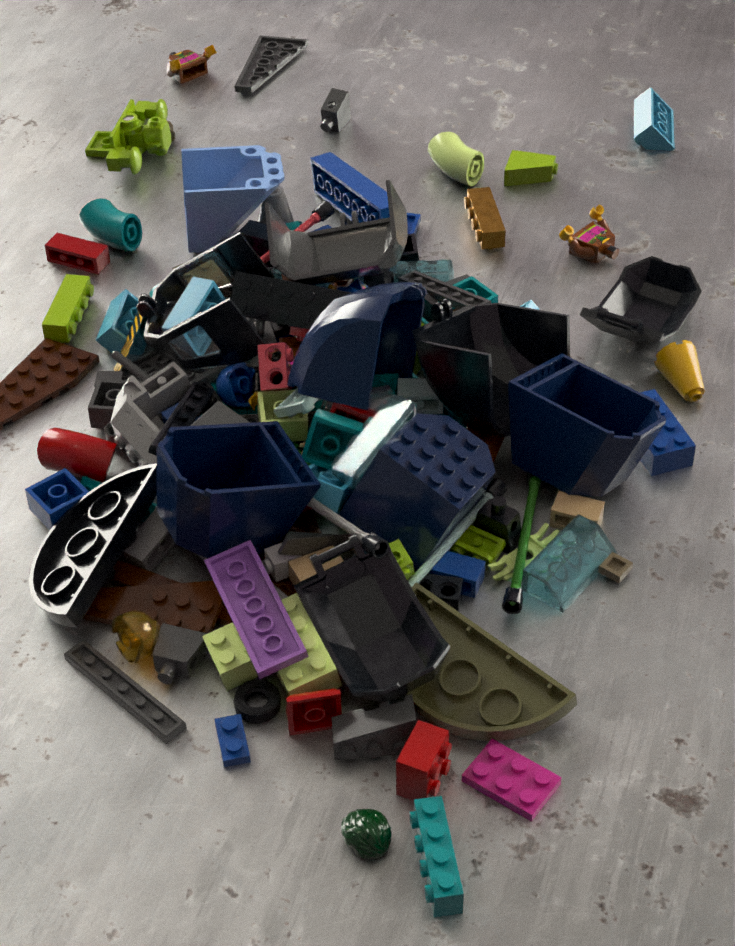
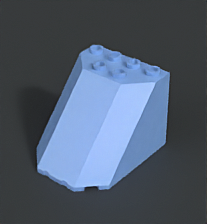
M260 145L181 149L189 253L205 252L225 241L284 181L280 154L276 152L268 153L266 148Z

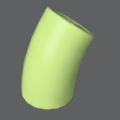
M442 132L430 140L428 153L438 169L453 180L472 187L478 183L484 169L483 153L466 146L460 137L453 132Z

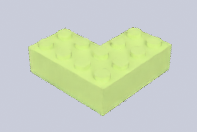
M297 593L282 599L281 601L309 656L276 672L287 695L341 687L342 684L337 668ZM233 622L202 636L227 691L258 677Z

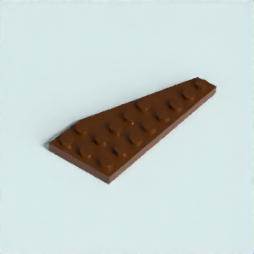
M45 338L0 382V430L10 420L15 422L41 407L43 401L49 398H57L62 390L66 388L70 390L76 387L100 362L99 355Z

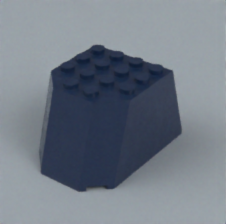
M563 353L514 378L508 383L512 463L520 467L521 470L531 473L541 481L549 483L568 495L602 497L625 482L666 423L665 416H662L659 411L660 404L658 401Z
M417 413L379 449L339 515L363 532L369 534L374 532L388 541V543L399 539L413 561L414 572H416L483 497L496 472L488 445L450 416Z
M278 421L170 427L165 438L157 446V512L176 545L207 559L251 540L257 554H262L264 549L279 544L321 486Z

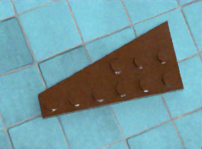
M213 581L101 588L83 619L153 635H159L162 623L208 634L214 630L224 603Z

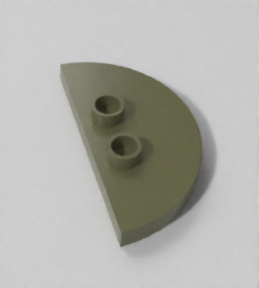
M417 582L411 587L441 636L450 645V650L435 679L404 694V696L413 695L414 709L428 722L449 730L450 734L478 741H490L491 739L506 741L522 738L546 729L566 716L577 705L576 694Z

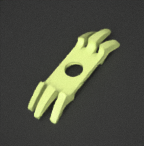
M544 523L536 534L530 535L527 552H530L533 557L525 560L524 571L547 554H552L562 543L565 536L561 534L556 539L560 532L556 529L548 537L540 541L549 528V525ZM518 548L507 556L504 554L499 561L488 564L487 567L491 571H500L492 576L493 580L512 581V572L514 571Z

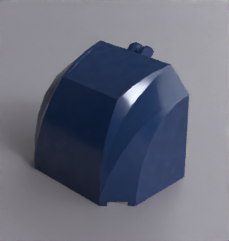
M387 283L361 289L334 299L318 316L306 333L295 355L287 385L290 387L297 386L298 393L368 410L374 375L399 373L400 378H412L417 351L412 330L421 327L425 304L424 297L428 294L426 288L423 287L422 283Z

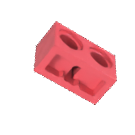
M285 342L258 345L261 391L292 390V387L287 385L291 370L290 362H293L292 348H289ZM276 351H280L281 358L278 361L273 362V353ZM277 374H282V382L279 384H274V376Z

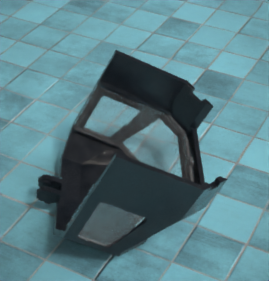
M241 232L174 268L154 289L152 297L146 293L138 297L139 303L136 309L141 316L148 317L143 335L145 342L152 346L157 353L171 362H175L185 371L201 374L207 369L225 368L228 365L243 362L247 363L246 365L249 368L259 366L258 345L266 344L263 341L265 321L245 317L231 299L236 271L271 278L275 277ZM192 277L214 280L226 300L163 331L161 327ZM280 351L274 352L273 355H272V358H274V357L280 355L281 352H280Z

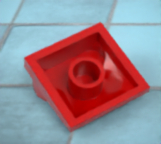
M332 688L293 694L286 698L289 736L331 730V717L342 714L341 692L339 689Z

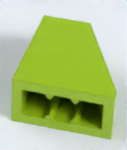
M512 150L504 171V186L551 182L553 176L557 175L558 172L556 156Z

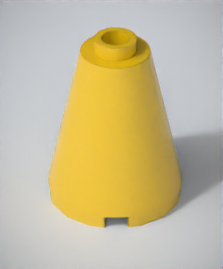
M682 340V344L672 342L656 354L657 360L654 361V364L685 401L696 402L702 398L705 392L696 347L688 340Z

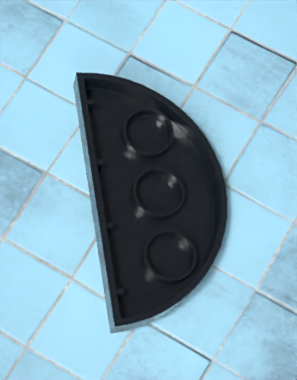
M157 464L144 465L125 471L95 487L69 508L43 539L31 565L29 588L36 604L54 622L63 626L77 628L100 589L107 585L114 577L116 562L122 552L135 542L137 538L136 529L157 496Z

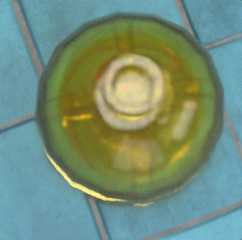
M130 611L114 617L112 632L113 634L117 633L119 641L115 643L122 656L128 662L132 663L135 661L136 664L153 655L160 631V626L156 620H153L142 611Z

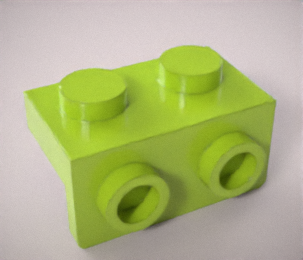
M470 525L451 546L450 551L486 561L485 565L488 566V564L497 561L506 542L497 536Z

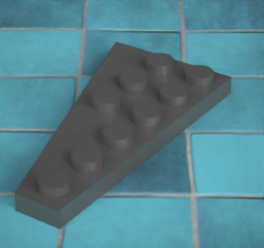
M259 35L234 86L235 92H241L242 94L253 93L308 46V39Z

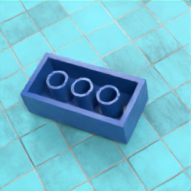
M655 389L640 392L658 401L660 404L659 411L666 418L665 425L640 460L650 476L693 466L696 450L695 443Z

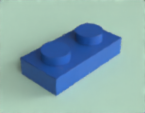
M241 714L215 718V727L224 768L250 763V753Z

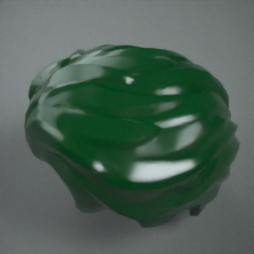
M356 809L349 812L341 822V834L344 841L354 851L356 856L364 859L381 858L388 851L392 832L387 818L381 812L374 809Z

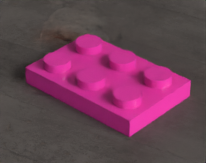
M491 739L463 772L461 781L532 822L561 785L562 777L498 741Z

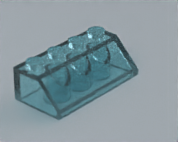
M395 394L389 400L385 398L378 406L377 410L379 412L375 417L370 416L362 426L364 429L362 433L351 438L347 444L348 450L343 455L340 453L332 462L333 475L354 491L379 449L416 415L417 403Z
M578 514L523 569L522 590L563 613L600 574L598 573L599 565L612 552L617 554V551L599 524Z

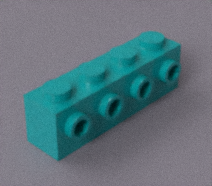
M442 796L415 799L414 811L409 812L411 829H416L417 833L414 836L416 853H421L422 860H419L421 878H426L427 885H424L426 903H431L434 918L463 914L464 892Z

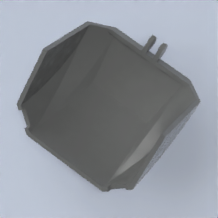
M386 180L389 218L359 223L357 210H355L351 214L353 224L347 225V217L344 212L340 214V227L300 232L290 230L270 203H265L270 264L290 281L314 286L383 274L397 264L405 249L408 236L406 208L391 181Z

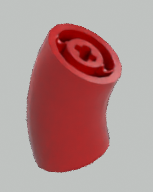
M51 428L42 434L38 442L37 454L41 465L47 470L58 472L66 468L73 476L80 478L86 476L103 483L108 474L117 443L71 430Z

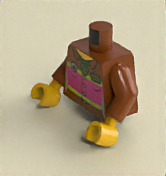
M214 45L204 48L205 52L203 54H197L191 50H184L179 53L172 52L168 58L167 75L169 77L174 76L180 84L208 74L207 61L212 55L217 53Z
M599 204L596 210L593 207L589 213L590 217L597 220V222L592 221L575 234H573L574 229L570 225H566L560 232V239L568 241L569 254L594 263L600 262L605 257L613 260L617 258L619 249L614 247L615 235L609 229L606 220L601 217L604 213L602 205Z

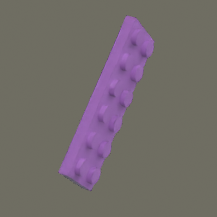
M251 540L204 560L259 679L309 657Z

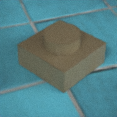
M612 552L599 565L598 573L620 583L632 570L633 562Z

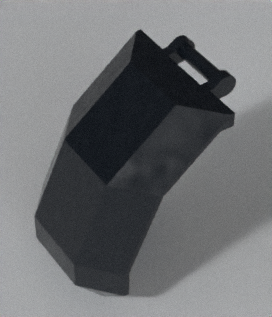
M650 256L625 266L618 281L599 306L591 309L583 307L580 316L601 331L640 344L660 342L678 332L695 307L702 290L690 267L665 262L660 258Z
M354 534L348 537L347 541L319 555L315 553L309 556L316 574L293 586L332 661L354 697L378 702H390L435 679L450 650V645L441 636L417 599L390 546L388 553L383 558L376 559L363 550L358 537ZM354 550L356 556L324 571L322 564Z

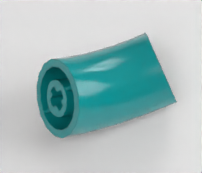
M102 198L90 201L81 209L79 214L80 222L101 243L124 251H134L139 247L142 240V225L137 215L122 212L111 201Z

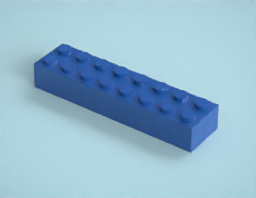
M331 152L310 158L314 193L329 202L340 213L345 212L348 219L352 221L351 214L355 210H357L359 223L390 217L387 192Z

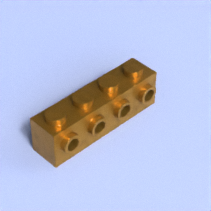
M490 187L467 189V197H464V207L468 209V219H472L471 226L472 230L475 231L476 242L480 243L481 249L505 247L506 230Z

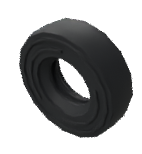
M254 679L238 687L235 691L233 703L236 714H241L242 720L259 724L268 722L277 715L280 710L281 696L278 688L273 683L263 679ZM255 695H263L267 698V703L261 707H251L247 701Z

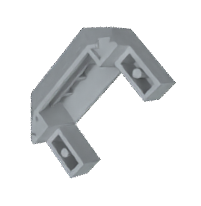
M172 362L142 383L133 375L130 376L117 395L110 421L116 434L114 440L120 449L125 448L127 450L126 453L133 463L138 462L140 464L139 467L157 464V456L148 453L151 443L164 426V423L157 415L183 398L190 387L187 374L175 362Z

